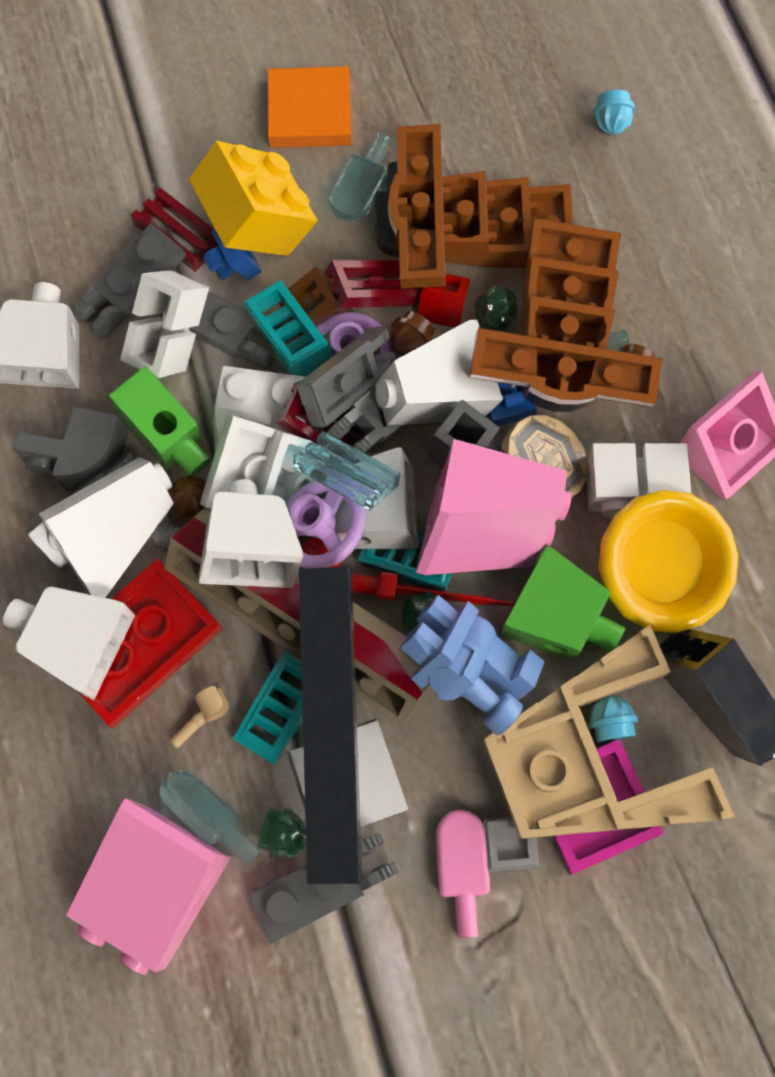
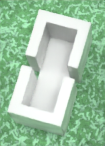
M171 270L142 273L132 313L139 317L159 313L164 314L163 318L156 317L131 321L129 323L120 361L139 370L146 365L157 378L186 371L196 334L189 331V328L199 326L209 287Z
M593 443L587 456L588 512H602L604 517L613 518L617 512L638 496L662 489L691 493L687 443H645L643 446V457L637 458L635 443Z

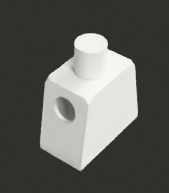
M38 282L34 285L31 301L9 299L3 303L0 311V383L79 389V325L70 307L64 303H59L61 290L51 283Z
M401 447L334 469L330 473L329 478L344 481L356 489L365 506V528L355 549L419 548L413 466ZM344 498L334 515L336 519L334 530L341 541L347 535L351 523L350 507Z
M246 479L231 483L228 492L214 494L206 528L199 584L293 588L303 558V552L285 501L279 496L259 495L256 484Z
M47 587L36 606L20 599H14L5 611L3 624L22 633L16 644L15 651L84 696L94 700L135 615L124 603L116 600L56 587Z

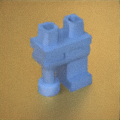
M437 595L421 610L416 619L419 624L408 634L399 648L418 664L411 680L422 689L429 683L430 687L437 693L436 697L444 701L455 700L461 696L485 712L482 719L483 724L496 736H499L520 715L523 704L518 700L534 689L545 661L530 649L520 656L496 636L495 629L489 621L477 616L479 610L469 601L457 611Z

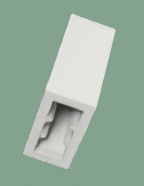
M477 320L466 321L400 357L391 364L375 384L376 401L383 410L387 425L443 423L461 399L470 404L483 416H486L503 400L497 382L469 378L475 334L477 329L480 328Z
M138 457L39 513V516L88 595L102 598L108 595L174 504L167 492L168 489L172 488L171 481L159 463L152 465L150 461Z

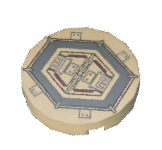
M546 415L529 416L510 428L502 441L501 452L504 450V453L566 470L565 491L570 492L571 497L581 491L587 479L588 469L584 447L575 433L560 420Z

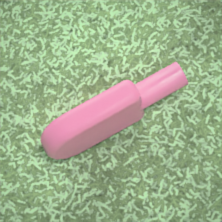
M458 809L450 811L443 816L436 827L435 841L439 894L443 897H455L457 937H477L475 896L486 895L490 891L485 830L482 821L477 815L467 810Z

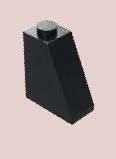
M688 629L671 635L659 645L671 671L666 676H663V678L733 756L758 766L775 758V700L734 638Z

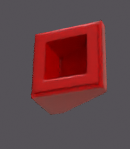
M445 274L446 286L422 288L418 313L431 323L457 327L461 323L470 279Z

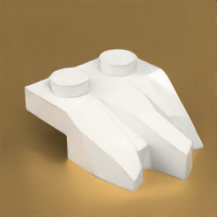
M223 366L214 407V452H216L227 414L291 433L276 424L279 415L285 411L283 406L286 399L291 398L293 394L291 392L293 384L305 377ZM295 416L297 419H299V420H301L302 422H304V423L307 424L306 421H304L303 419H301V418L298 417V416Z
M227 414L200 504L205 508L211 509L214 494L228 492L230 484L241 479L254 482L259 495L279 496L286 504L300 488L310 482L319 480L315 477L314 470L318 466L326 465L332 454L305 438ZM327 493L318 494L317 496L325 499Z

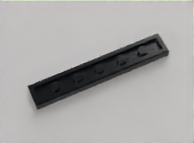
M347 566L299 569L307 884H360L362 881L352 568Z

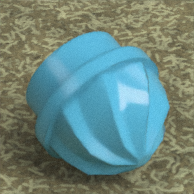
M610 90L597 97V105L593 109V118L597 121L602 132L616 135L625 131L631 125L633 115L635 114V104L630 100V93L625 90Z
M611 695L597 700L593 704L588 727L589 730H594L597 743L622 740L636 736L634 723L638 722V717L634 714L627 700Z

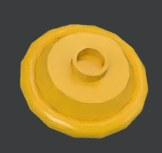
M662 489L634 498L614 515L601 539L598 569L603 586L610 592L609 599L624 618L642 628L651 626L653 631L675 634L703 625L724 607L736 584L739 555L731 528L714 506L691 493Z

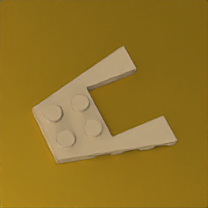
M651 626L644 628L637 635L609 652L579 675L567 681L546 698L525 710L504 733L499 736L492 733L483 740V745L519 839L720 821L735 817L713 767L626 800L617 801L579 707L661 678L671 672Z

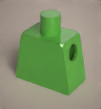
M146 365L109 395L115 412L120 417L125 428L165 469L177 463L188 476H195L209 464L211 458L198 445L201 439L197 423Z
M546 546L505 622L500 635L537 649L575 660L586 641L611 652L617 647L625 627L600 615L610 596L609 590L556 550Z

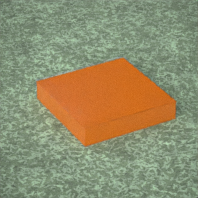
M349 66L268 69V139L270 148L352 145Z

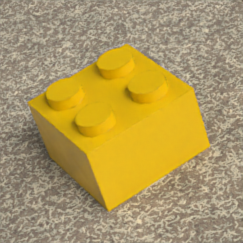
M216 140L188 179L225 248L289 256L318 222L309 206L307 195L298 187L290 173L288 162L275 152L268 153L248 148L245 145H234Z

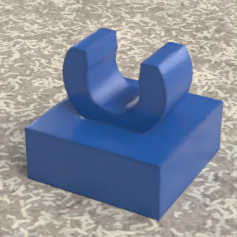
M216 230L211 231L219 245L210 249L203 256L211 272L216 270L219 277L224 280L237 271L248 281L262 272L252 251L225 248Z
M498 383L503 400L487 414L492 423L498 427L521 421L536 414V406L524 398L522 386Z

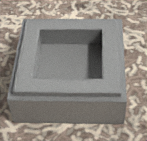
M511 817L482 820L485 830L489 872L540 868L537 838L519 839Z

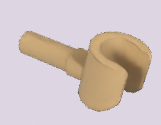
M210 686L194 697L201 711L195 714L170 739V742L176 748H179L194 732L207 722L219 719L228 712L229 704L221 688Z

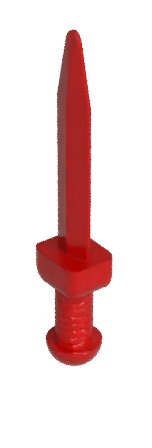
M382 572L379 574V577L352 573L353 592L376 595L378 600L386 603L396 604L397 594L433 599L439 595L444 600L462 603L469 601L471 604L515 606V603L480 595L400 585L398 573Z

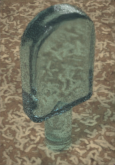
M378 133L365 157L355 154L351 155L335 183L329 198L330 206L335 216L341 220L349 222L360 220L367 215L374 204L375 194L382 189L388 174L387 167L380 164L391 145V139L387 135Z
M175 771L169 773L162 781L159 793L163 803L206 844L213 845L220 840L247 866H250L260 855L262 850L236 827L240 819L239 815L200 779L185 771Z

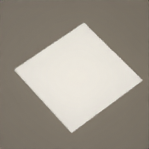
M378 720L357 727L360 827L409 810ZM300 747L290 751L305 797L304 747Z

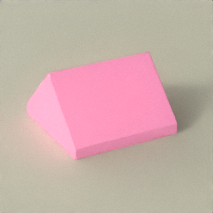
M755 370L688 429L680 442L687 443L689 468L720 498L725 500L731 497L775 457V404L764 374L761 371Z

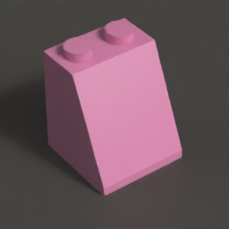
M454 439L430 501L416 573L433 575L532 567L541 549L545 550L546 546H551L556 520L563 521L568 513L572 495L570 492L565 491L567 471Z
M125 798L66 916L79 924L75 932L85 940L99 947H102L106 941L122 951L119 960L132 970L146 975L149 969L153 972L164 970L226 868L231 856L149 806Z

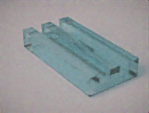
M325 432L317 436V444L311 441L305 446V453L298 451L293 455L294 469L369 511L399 486L400 472Z

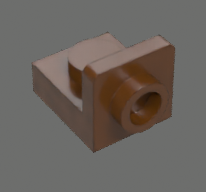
M314 267L288 288L315 326L324 322L337 311L341 314L354 312L353 308H339L337 300L340 297V293H333L331 288L334 278H327L325 272L318 267ZM282 301L278 303L280 307L285 306ZM290 317L287 320L290 322L294 320V318Z

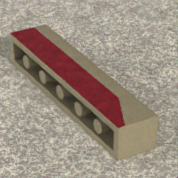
M204 508L170 538L165 570L301 659L299 570L293 588L199 584L200 565L210 509ZM353 602L356 696L404 728L431 690L430 684L428 683L422 689L411 680L418 664L399 649L406 636L392 628L387 622L378 619Z

